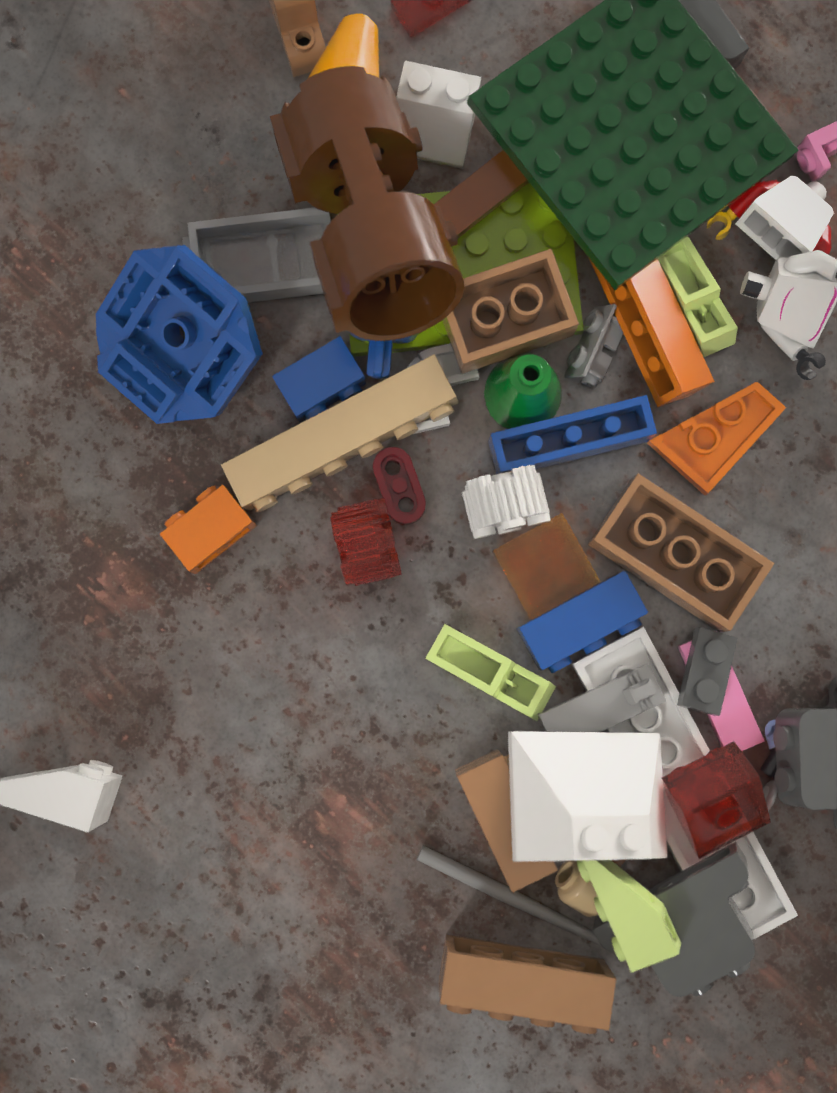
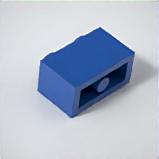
M341 336L272 376L299 423L327 410V407L340 399L343 402L362 392L361 387L366 385L363 372Z

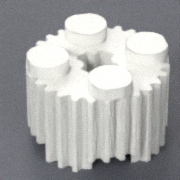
M535 465L521 466L512 469L513 471L493 476L489 474L466 481L467 484L465 485V491L462 492L474 539L495 535V528H497L499 535L521 530V527L526 525V520L528 526L551 521L540 473H536Z

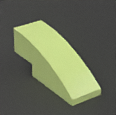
M687 236L659 257L658 260L703 357H706L734 345L738 327L719 298L721 288Z
M444 624L425 658L535 721H538L539 717L537 714L543 712L556 688L555 685L446 624Z

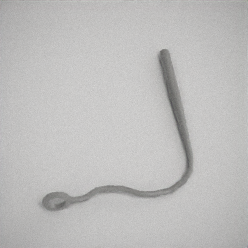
M770 780L766 783L759 794L753 818L749 823L753 832L775 802L778 793L775 780ZM425 846L421 847L416 859L417 861L506 904L602 946L592 930L518 891L512 893L510 887L432 849Z

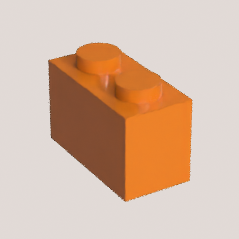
M221 485L219 488L215 486L207 488L196 498L198 502L196 506L187 513L184 510L175 513L165 522L164 525L167 528L160 533V536L191 573L197 574L257 526L224 485Z

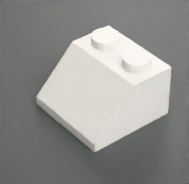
M404 61L396 99L401 112H405L410 128L417 127L423 150L417 152V159L463 169L475 113L467 105L469 95L480 88L481 77Z

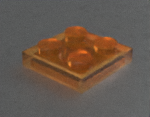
M563 513L492 551L530 621L601 582Z

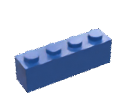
M644 395L490 434L488 444L496 474H500L528 465H535V469H540L645 443L651 440L657 434L648 397Z

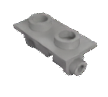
M610 304L595 307L587 315L583 323L584 332L579 344L569 354L567 360L569 366L564 377H583L581 382L591 388H596L598 383L603 382L612 357L602 352V348L604 346L611 351H616L623 336V331L614 314L617 305Z

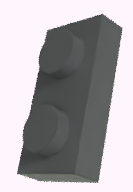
M702 627L694 629L677 706L713 716H720L737 637Z

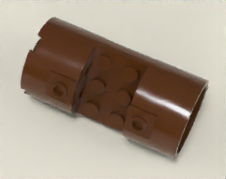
M342 66L317 73L299 85L301 92L295 96L290 104L285 102L281 113L270 116V120L295 204L307 201L310 205L321 211L338 214L328 224L321 239L310 241L315 268L335 331L339 333L348 330L355 336L375 341L396 340L418 334L446 318L459 304L465 287L462 273L452 246L458 245L457 234L452 220L445 222L440 206H435L427 198L414 193L400 192L408 184L415 170H418L417 152L423 150L417 127L410 128L405 112H401L391 84L383 75L381 78H378L377 76L367 74L365 68L360 66Z

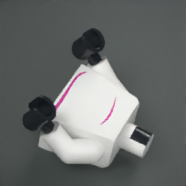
M820 250L793 255L790 258H777L769 277L748 271L740 290L741 295L758 299L756 305L757 321L760 323L761 328L793 361L799 360L796 365V371L804 380H811L817 376L816 372L809 367V361L818 369L825 366L826 359L823 354L819 352L809 354L807 350L808 347L814 349L837 303V259Z

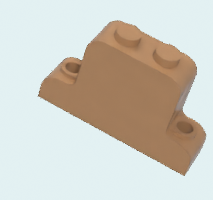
M269 0L293 77L312 72L326 48L318 23L315 0ZM305 37L311 40L306 46L297 44L300 38Z

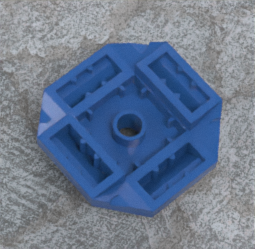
M185 245L133 251L96 312V335L100 355H97L98 373L156 424L212 418L222 414L263 354L247 299ZM179 326H181L185 332V339H183V337L180 334Z

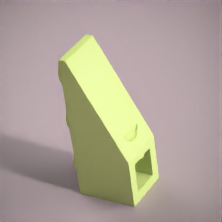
M612 860L576 861L583 880L586 883L591 881L597 897L594 898V904L599 917L603 922L609 921L615 936L611 937L614 951L621 962L626 960L631 972L679 955L681 941L664 903Z

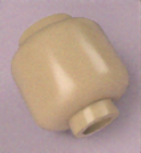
M565 861L555 878L560 900L584 916H597L598 912L594 904V898L597 897L591 881L586 883L583 880L576 861Z

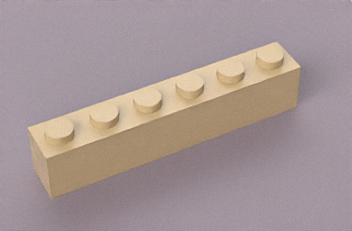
M435 354L221 464L241 507L261 512L277 504L276 497L287 491H290L291 494H296L309 488L313 484L311 479L324 472L326 476H331L344 470L348 466L347 460L359 454L362 458H366L383 449L382 442L396 436L397 440H401L418 431L416 424L429 418L436 422L454 412L452 406L459 402Z

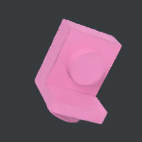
M837 121L808 134L797 147L799 150L797 152L798 164L804 173H808L812 181L820 179L831 168L827 157L837 153Z

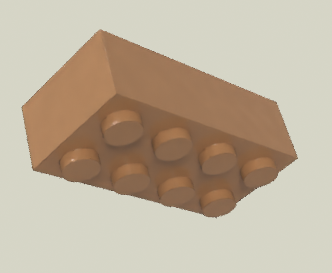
M639 473L630 479L588 542L589 546L718 632L732 630L775 564Z
M446 934L438 982L440 1004L447 1005V1010L458 1014H471L472 1009L488 1011V1016L497 1020L511 1021L514 1016L530 1018L532 1024L541 1027H554L555 1022L572 1025L571 1028L577 1032L595 1034L597 1029L609 1031L616 977L604 959Z

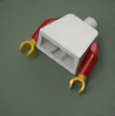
M790 176L782 182L778 180L760 181L728 205L730 208L726 212L720 211L708 220L707 229L714 222H723L726 228L716 235V240H722L729 234L731 222L738 217L739 220L735 224L775 260L780 257L790 258L793 255L820 250L829 255L831 252L832 229L828 223L834 212L832 207L824 201L826 189L821 183L812 181L806 185L798 177Z

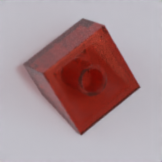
M735 741L721 748H715L707 755L686 766L677 767L670 774L661 778L668 800L699 859L771 823L760 776Z

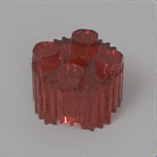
M385 498L338 507L337 512L331 513L332 532L337 544L342 563L340 566L346 585L354 584L358 586L402 575Z

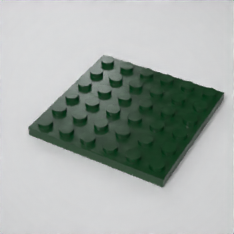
M604 0L469 95L467 105L614 290H617L790 160L799 151L679 0Z

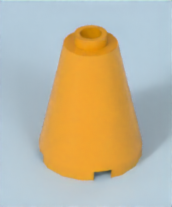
M356 13L345 16L308 78L322 71L342 66L364 67L367 74L379 78L377 25L364 14Z

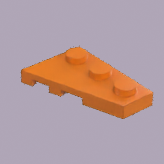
M755 382L667 432L649 440L647 444L705 496L787 407L759 382Z

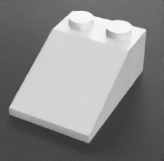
M90 760L89 764L80 763L75 766L0 778V805L90 832L108 822L122 775L112 773L113 766L107 763Z

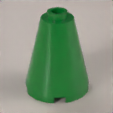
M532 354L517 355L501 361L492 369L485 383L484 397L490 416L501 427L510 429L553 418L561 404L562 388L556 372L543 358Z

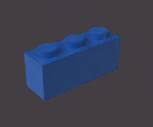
M622 571L516 629L538 670L543 671L549 668L552 674L571 664L572 661L569 656L583 649L587 655L606 645L607 642L604 637L618 630L622 636L642 625L639 618L646 615L648 611L626 571Z

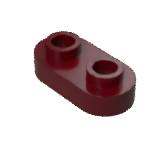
M385 448L376 455L373 462V471L387 512L399 524H413L423 516L426 501L412 460L407 452L401 448ZM391 462L398 463L401 468L400 472L396 475H389L385 470L387 464ZM407 498L413 502L414 507L411 511L403 512L399 509L398 504L402 499Z

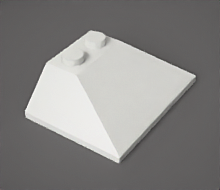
M508 732L513 862L668 858L660 733Z

